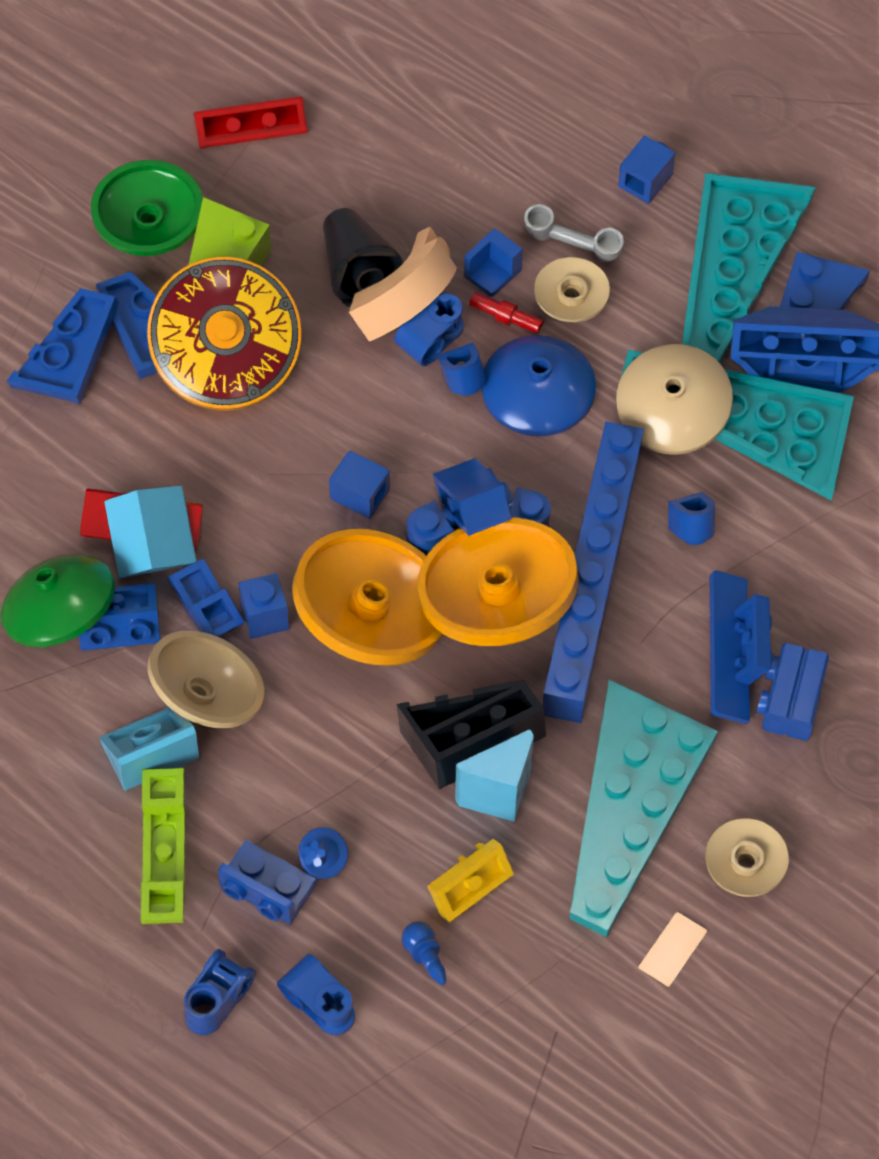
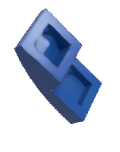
M204 558L169 576V584L200 632L220 637L244 624L226 589L220 588Z

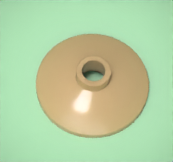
M566 257L554 260L542 268L535 280L534 294L540 308L549 316L564 322H582L595 317L605 308L609 299L610 285L606 274L596 264L582 258ZM567 295H574V296H576V297H575V298H570V297H567Z
M742 818L729 821L715 830L707 843L705 861L709 874L721 888L734 895L754 897L772 891L781 883L788 869L789 853L784 839L773 827L759 820ZM748 859L752 862L753 866L745 868L740 866L738 861Z

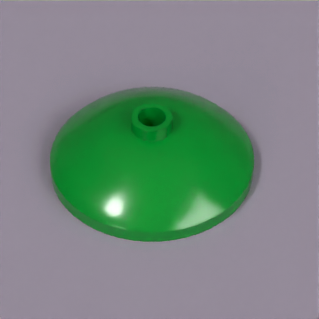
M139 160L114 169L99 182L91 199V216L97 233L111 247L137 256L160 255L182 246L196 233L203 197L197 182L182 168L159 160Z
M67 554L47 559L27 570L9 589L1 607L0 617L2 626L13 641L27 647H49L67 642L90 629L106 613L115 594L114 577L103 561L89 555Z

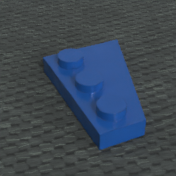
M797 252L780 307L844 310L850 302L852 295L868 280L870 270Z
M131 271L97 283V292L115 296L119 302L111 323L139 380L158 373L150 356L147 339L149 314L157 295Z

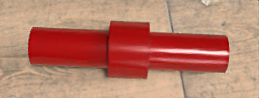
M474 292L470 299L469 306L495 316V321L507 326L514 324L536 334H539L543 327L544 320L518 310V305L509 301L502 300L499 302L477 292Z

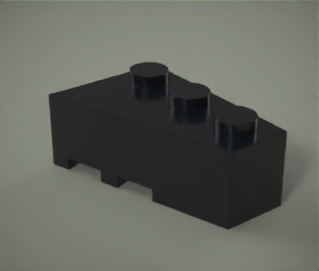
M524 680L473 689L472 695L448 699L447 694L436 696L435 702L414 706H410L409 702L396 704L400 732L439 790L456 782V764L529 729L534 735L533 743L546 737L544 708Z

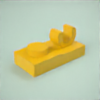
M495 839L490 840L486 844L477 843L475 845L476 852L467 858L463 855L458 857L459 862L427 885L440 916L449 923L514 875L502 845Z

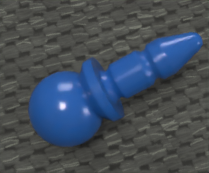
M421 921L410 923L402 933L404 948L411 953L416 963H423L429 976L440 985H445L446 972L438 957L440 946L435 940L433 929L427 923Z

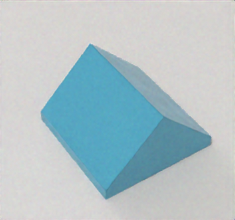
M182 485L136 490L104 501L119 579L187 566L197 562Z
M169 707L99 737L124 791L142 784V769H175L199 759L197 735L194 726L188 720L173 712Z
M530 729L456 764L455 800L460 807L515 822L531 773L534 735Z

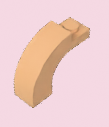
M431 226L419 231L410 256L396 271L378 283L355 293L349 313L369 342L391 332L416 316L434 301L452 280L457 267L450 258V251L445 240L442 237H437Z

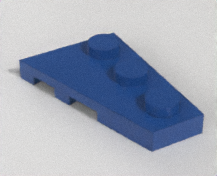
M80 288L52 323L53 329L40 345L36 343L28 353L30 358L18 372L14 371L7 379L9 386L81 404L119 302L117 298L112 295Z

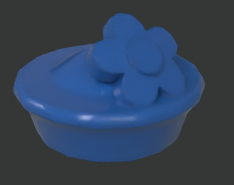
M318 827L309 831L302 838L299 845V859L302 867L308 874L319 879H329L338 875L344 869L348 860V848L345 840L337 831Z

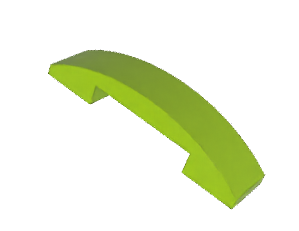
M184 768L142 769L143 870L141 882V924L184 923Z

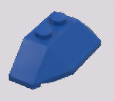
M770 306L734 319L731 359L740 364L749 375L842 393L864 380L874 371L877 372L879 370V324L848 310Z

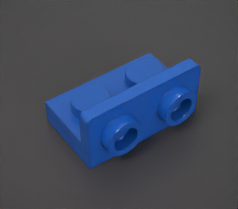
M155 583L115 587L114 598L106 613L95 625L79 635L80 649L86 651L157 643L160 640Z
M246 839L229 865L222 863L218 869L219 884L226 895L236 901L245 899L256 905L258 911L272 921L281 919L290 925L317 886L315 877Z

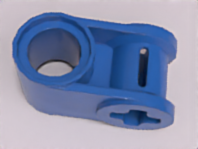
M440 294L425 309L400 326L394 337L395 344L421 366L431 364L437 358V355H440L463 332L464 323L461 317L463 307L461 301L453 294Z
M217 949L209 957L201 973L184 996L185 1022L188 1028L199 1035H209L219 1029L234 1006L248 992L254 981L256 971L251 967L244 969L226 958V953L223 950ZM201 1004H208L214 1008L206 1014H200L193 1010Z
M307 953L277 981V986L286 999L297 1009L302 1010L327 1034L341 1035L349 1031L353 1026L355 1013L352 1007L353 1002L350 992L313 955Z

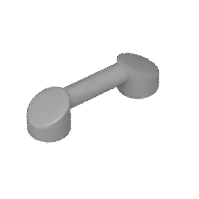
M543 204L530 206L524 214L526 231L530 236L539 241L553 238L593 252L595 258L600 262L613 261L623 251L624 239L622 234L616 229L604 228L597 232L595 237L555 224L553 211Z

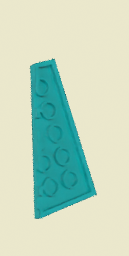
M705 173L682 339L683 345L701 349L721 364L732 344L734 319L749 314L812 201L816 187Z
M628 349L622 375L631 362L643 354V352ZM725 370L732 387V410L725 428L715 440L832 501L854 396ZM670 385L667 391L669 393H677L681 388L677 385Z
M611 680L608 682L569 919L605 937L608 936L717 739L718 731Z

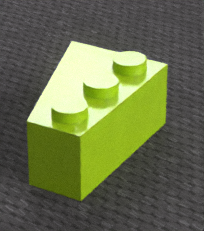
M203 197L189 265L213 257H234L262 266L271 252L270 225Z

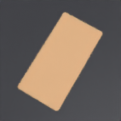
M676 912L638 968L669 987L701 942L707 930L679 912Z

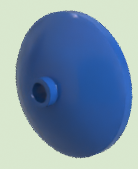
M533 335L514 339L497 349L484 367L486 382L481 387L487 409L499 423L521 434L549 436L564 432L577 425L587 415L595 398L596 379L590 362L576 347L558 338ZM534 370H544L545 372L536 373Z

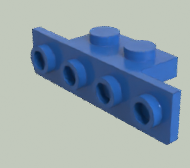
M715 570L709 575L711 714L716 717L747 724L750 721L749 685L771 670L773 653L770 646V630L772 627L770 598L755 594L748 599L747 579Z

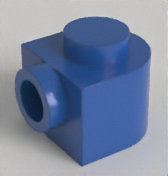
M473 342L437 355L444 380L451 392L462 396H469L478 392L485 384L486 376L478 350ZM464 361V364L456 365L458 362Z
M516 487L514 497L512 498L513 502L508 505L511 518L528 519L549 527L551 505L548 498L538 491Z
M703 491L668 501V528L688 544L700 545L705 543L715 534V502Z
M435 501L415 509L407 520V542L427 556L438 542L456 529V522L447 507L440 510Z

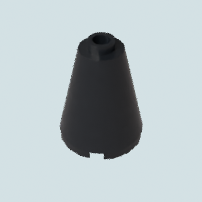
M340 208L331 212L324 220L323 232L332 289L344 305L351 307L355 293L385 279L403 264V261L398 252L354 210Z

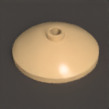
M668 344L652 348L631 362L618 384L616 402L622 425L644 428L643 447L657 453L677 455L703 448L722 432L731 414L733 396L729 377L715 358L696 347L683 344ZM670 385H677L681 388L677 393H669L667 391Z
M178 631L168 634L156 643L148 658V676L158 696L173 712L192 723L211 728L238 727L253 719L263 703L265 694L264 684L256 666L240 649L212 634L199 631Z

